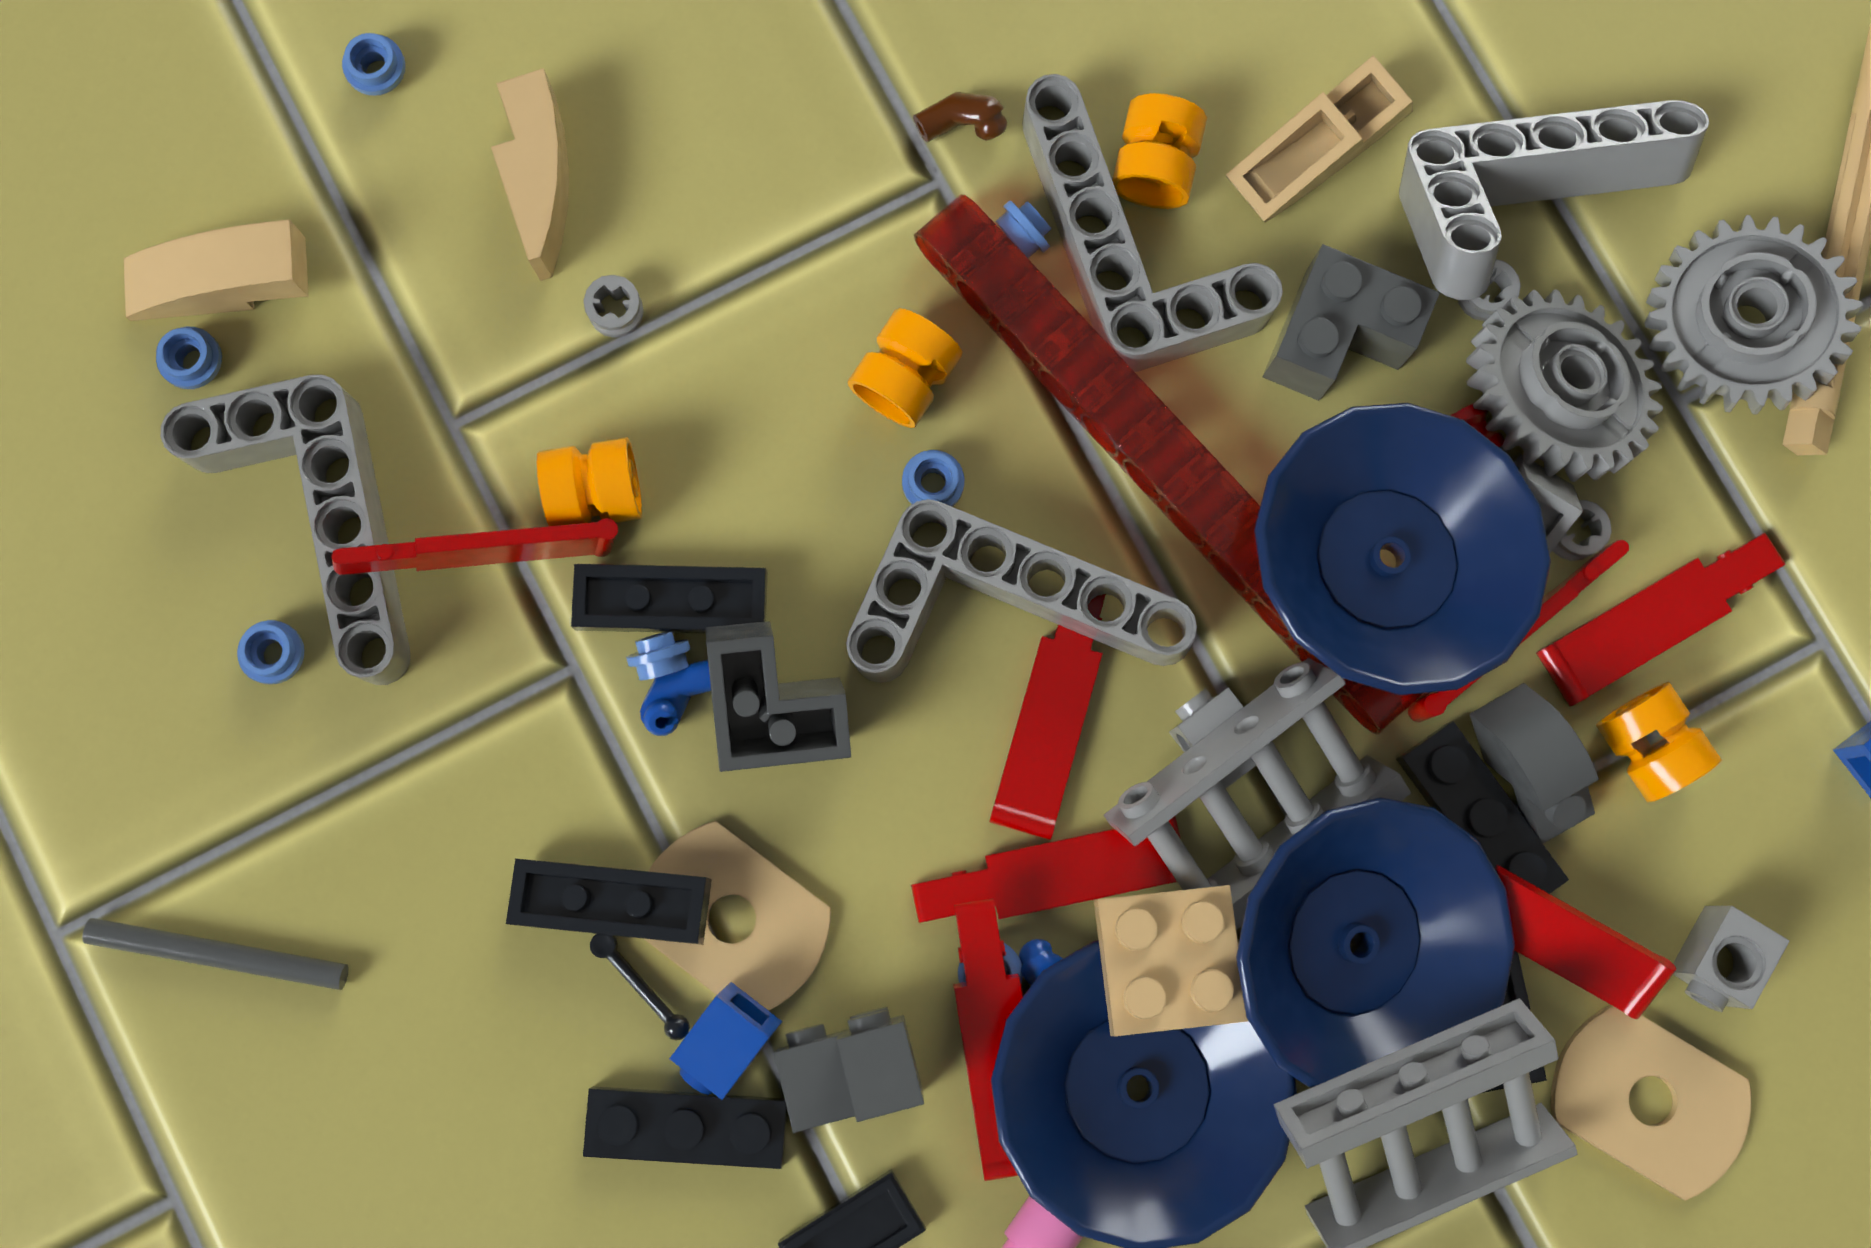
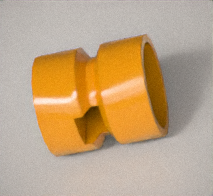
M1149 93L1138 95L1132 99L1122 135L1126 145L1119 149L1112 178L1117 195L1137 205L1150 208L1172 209L1187 204L1196 171V164L1192 158L1199 154L1207 121L1204 110L1193 102L1168 94Z
M899 308L893 312L877 336L879 352H868L865 354L849 378L848 386L864 403L881 415L902 426L915 428L934 400V394L930 387L946 382L961 359L963 351L958 343L936 324L910 310Z
M628 437L594 442L587 454H581L575 446L542 450L537 453L539 491L548 526L590 523L593 516H600L601 519L609 518L614 520L615 523L642 518L639 477L633 449Z
M1670 682L1663 683L1642 693L1609 713L1596 724V727L1614 754L1630 758L1631 762L1627 768V773L1647 802L1659 800L1686 787L1710 772L1722 761L1701 728H1688L1685 724L1690 712ZM1657 730L1664 738L1651 745L1646 735Z

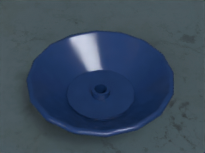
M1411 403L1350 407L1302 432L1268 475L1254 529L1263 589L1292 638L1341 678L1397 695L1458 690L1506 663L1540 617L1551 558L1539 502L1506 452L1463 419ZM1380 550H1388L1394 555L1396 559L1395 568L1388 567L1381 561Z
M1379 797L1326 810L1279 845L1247 898L1236 955L1246 1018L1275 1064L1309 1088H1312L1502 1006L1505 1001L1515 949L1506 887L1479 841L1433 807ZM1360 933L1359 946L1354 952H1351V939L1355 934Z
M1099 940L1092 941L1041 972L1006 1019L991 1077L999 1143L1029 1196L1079 1236L1122 1248H1169L1197 1244L1251 1211L1285 1162L1290 1142L1279 1123L1274 1104L1298 1094L1295 1078L1275 1064L1249 1021L1110 1036ZM1141 1075L1148 1083V1092L1141 1100L1134 1101L1127 1093V1083L1133 1076Z

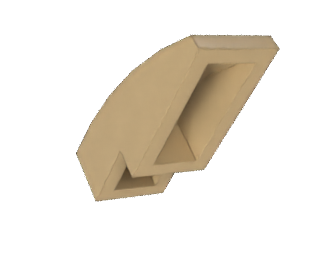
M1373 55L1327 95L1324 92L1318 95L1229 171L1226 177L1266 223L1321 185L1413 112V101Z
M544 68L496 83L515 139L491 147L528 261L540 281L552 278L563 241L569 189V164L565 130L555 93Z
M288 219L202 232L164 242L124 258L126 318L130 321L247 311L254 310V301L308 297L306 238L292 221Z

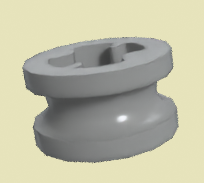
M1496 259L1490 284L1493 281L1496 282L1501 292L1495 297L1494 303L1489 302L1490 295H1487L1484 299L1479 296L1470 300H1458L1464 313L1473 319L1486 321L1512 297H1519L1521 285L1519 276L1513 267L1502 260Z
M617 275L602 276L593 281L586 290L583 300L585 312L594 328L604 336L613 338L624 337L635 331L641 323L644 313L642 300L633 283L626 278ZM609 295L616 301L624 296L630 299L623 301L626 313L619 318L611 312L601 317L598 313L605 312L601 301Z
M1579 500L1583 510L1579 517L1584 520L1581 527L1583 528L1588 525L1591 536L1581 541L1578 545L1571 541L1575 537L1574 533L1569 536L1565 534L1552 550L1560 558L1569 561L1583 560L1602 550L1609 542L1612 532L1611 522L1605 510L1596 503Z

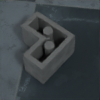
M1322 244L1306 270L1262 377L1319 401L1336 380L1348 349L1399 370L1417 350L1440 292Z
M770 621L706 627V645L720 772L851 758L846 693L840 677L778 683L774 637Z
M883 1007L850 1016V1020H847L849 1029L826 1035L824 1024H819L786 1034L788 1046L778 1048L774 1052V1057L793 1133L854 1116L856 1122H861L924 1105L923 1089L904 1015L890 1018L888 1007Z

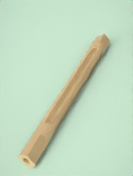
M1871 23L1825 238L1827 242L1822 252V257L1825 259L1844 256L1845 260L1836 271V275L1838 277H1856L1858 282L1845 295V298L1858 301L1871 243ZM1855 317L1850 318L1848 320L1851 322H1855ZM1846 361L1843 365L1834 364L1838 373L1827 385L1815 381L1817 390L1806 401L1793 392L1782 445L1797 456L1827 455Z

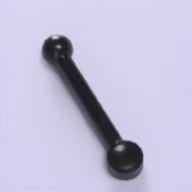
M594 935L590 942V950L593 955L609 960L665 1023L664 1032L667 1037L676 1041L685 1038L690 1029L687 1018L680 1014H674L617 951L618 943L615 936Z

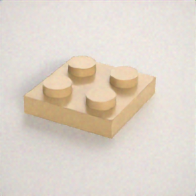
M1230 885L1094 900L1110 1036L1248 1021L1236 961L1238 940Z

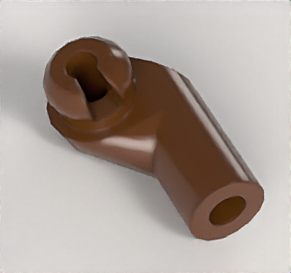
M956 92L913 115L914 123L920 135L927 143L960 124L974 125L976 135L986 141L998 137L1007 128V120L1001 113L1004 108L1003 105L994 96Z

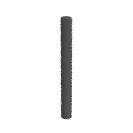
M90 918L87 921L82 936L84 944L337 990L344 988L349 971L348 964Z

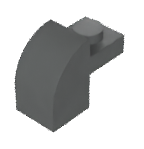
M1523 683L1470 713L1484 762L1513 786L1522 816L1543 844L1595 814L1588 788L1590 784L1599 780L1595 767L1573 728L1547 700Z

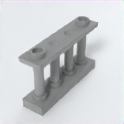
M1307 658L1305 661L1293 664L1281 671L1271 687L1147 782L1138 783L1127 789L1119 798L1118 804L1106 812L1104 817L1115 830L1134 846L1148 838L1182 890L1230 885L1237 930L1243 924L1247 898L1279 845L1326 810L1379 797L1402 801L1411 792L1401 775L1368 755L1359 761L1324 703V700L1346 683L1343 678L1330 668ZM1301 718L1305 721L1337 773L1335 780L1310 800L1272 742ZM1249 758H1252L1287 813L1283 821L1260 839L1256 837L1221 783L1223 778ZM1199 797L1236 853L1233 860L1208 879L1169 823L1171 818Z
M1520 998L1274 1104L1279 1123L1306 1168L1308 1169L1317 1164L1320 1165L1328 1196L1305 1205V1210L1326 1248L1369 1247L1578 1155L1576 1145L1542 1103L1535 1104L1529 1072L1559 1060L1555 1039ZM1503 1084L1510 1116L1475 1131L1468 1099ZM1442 1110L1450 1142L1414 1158L1406 1126ZM1381 1137L1389 1169L1353 1184L1345 1152Z

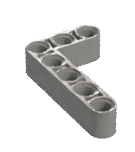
M1058 74L1044 75L1035 80L1028 89L1022 122L1024 136L1101 352L1107 363L1117 371L1125 373L1139 372L1254 335L1261 331L1278 307L1283 293L1279 277L1266 265L1258 263L1244 264L1153 293L1079 89L1073 81ZM1052 106L1063 111L1065 117L1060 120H1049L1042 117L1037 110ZM1063 161H1074L1082 165L1086 173L1080 176H1068L1062 173L1057 165ZM1083 216H1094L1103 221L1107 229L1099 233L1086 232L1078 225L1076 220ZM1106 271L1116 272L1124 278L1127 286L1120 290L1106 289L1099 283L1096 276ZM1243 290L1253 292L1261 300L1263 308L1258 310L1244 308L1237 301L1235 293ZM1181 309L1195 310L1204 319L1205 326L1198 329L1185 327L1178 320L1176 312ZM1126 327L1136 328L1144 334L1147 344L1138 348L1128 347L1120 341L1117 331Z
M1669 100L1433 128L1416 133L1408 143L1399 187V198L1432 283L1439 292L1457 300L1477 298L1487 291L1502 238L1501 229L1491 208L1492 206L1658 187L1684 182L1690 177L1709 125L1708 115L1702 108L1693 103L1682 100Z
M308 375L196 400L174 407L165 416L161 424V440L164 447L172 455L196 470L205 473H218L297 455L330 630L339 665L348 674L375 685H388L399 680L406 673L410 664V647L394 570L339 575L333 569L331 558L333 551L339 548L389 544L363 413L359 403L334 379L325 375ZM329 399H337V407L334 414L325 421L315 422L317 408ZM267 413H274V421L271 428L260 436H253V427L256 421ZM210 427L208 442L202 448L192 450L191 446L194 435L199 430ZM348 458L349 468L346 475L334 483H327L326 473L329 466L338 459ZM359 517L361 529L358 536L349 543L340 544L338 532L341 525L351 518ZM371 577L373 581L371 597L359 606H352L350 591L353 585L358 580ZM376 638H383L386 645V653L383 660L377 666L366 669L362 663L364 647Z
M927 499L915 502L901 516L849 631L846 646L848 656L857 670L869 681L884 683L899 677L910 661L946 578L1151 664L1160 666L1173 665L1185 658L1194 641L1197 625L1195 616L1190 608L1178 599L942 502ZM933 522L946 528L945 538L934 547H922L913 541L914 533L923 524ZM986 546L996 547L1006 556L1001 567L990 572L979 571L970 563L974 553ZM1043 570L1054 571L1062 577L1065 584L1061 591L1053 596H1039L1029 587V581L1033 575ZM902 579L915 580L921 585L920 594L915 601L908 605L900 606L888 600L889 589L895 582ZM1108 594L1119 599L1124 611L1117 619L1105 622L1094 618L1087 606L1094 597ZM1157 619H1170L1181 628L1183 639L1174 646H1160L1152 641L1148 635L1147 628ZM882 635L895 641L894 653L884 663L871 664L863 660V647L871 638Z

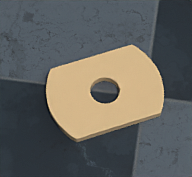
M717 821L704 824L677 839L659 855L648 872L712 879L704 945L644 940L716 995L732 982L769 1011L797 992L814 972L827 942L831 922V907ZM727 895H739L747 899L755 910V927L752 933L739 943H726L719 940L712 933L709 926V913L712 906L720 898Z
M1612 1005L1607 1006L1591 1016L1574 1032L1559 1056L1551 1089V1114L1556 1122L1564 1129L1680 1199L1686 1201L1693 1198L1717 1182L1736 1160L1747 1135L1751 1113L1749 1079L1642 1015L1639 1019H1633ZM1648 1076H1655L1661 1079L1668 1086L1672 1095V1108L1669 1115L1660 1123L1646 1125L1640 1122L1633 1115L1629 1105V1094L1633 1085L1638 1080Z

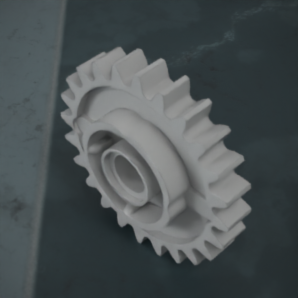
M1746 215L1738 232L1733 231L1723 219L1716 225L1712 239L1702 231L1697 230L1689 242L1690 250L1677 245L1669 259L1672 266L1661 265L1655 281L1661 287L1652 288L1646 301L1647 304L1657 309L1649 312L1644 323L1645 327L1661 331L1654 336L1649 349L1650 351H1667L1669 353L1660 370L1662 373L1676 369L1681 370L1684 375L1677 389L1682 391L1694 384L1699 385L1702 388L1699 403L1703 405L1711 400L1715 394L1723 396L1724 409L1728 413L1732 411L1740 399L1747 401L1753 415L1761 411L1767 398H1770L1780 411L1785 410L1792 401V392L1806 401L1817 390L1815 381L1827 385L1838 373L1834 364L1843 365L1853 352L1845 343L1852 342L1861 331L1859 325L1848 319L1855 317L1863 307L1861 301L1845 298V295L1852 290L1858 281L1856 277H1838L1836 275V271L1845 260L1844 256H1836L1829 259L1823 258L1821 252L1826 245L1827 239L1823 237L1809 245L1805 244L1802 241L1804 225L1799 224L1789 234H1782L1778 217H1773L1765 230H1759L1756 228L1751 215ZM1741 306L1754 307L1761 311L1766 322L1761 324L1750 323L1740 316L1737 308Z
M1532 290L1523 300L1514 296L1502 308L1499 307L1482 324L1483 328L1471 340L1476 349L1466 358V363L1477 371L1466 382L1468 386L1483 393L1473 404L1474 409L1491 412L1493 418L1485 428L1487 431L1503 430L1505 432L1506 438L1502 447L1505 451L1513 449L1515 446H1520L1524 450V464L1529 466L1537 458L1541 459L1544 462L1546 475L1552 477L1563 467L1570 481L1573 482L1585 473H1588L1593 480H1598L1608 471L1614 474L1647 449L1649 444L1646 440L1659 429L1651 419L1663 411V406L1650 397L1662 387L1660 383L1645 376V372L1654 366L1652 360L1639 359L1636 356L1635 351L1642 342L1640 339L1625 340L1622 337L1621 333L1625 325L1622 320L1611 325L1604 321L1605 310L1602 305L1592 312H1588L1585 310L1581 295L1575 296L1568 304H1565L1559 290H1553L1545 299L1536 290Z

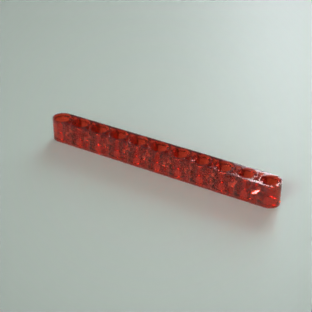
M960 194L913 235L918 248L925 258L1301 662L1310 658L1326 666L1294 641L1263 589L1254 533L1260 505L972 199ZM1343 678L1346 684L1332 695L1364 728L1379 735L1423 693L1397 695Z

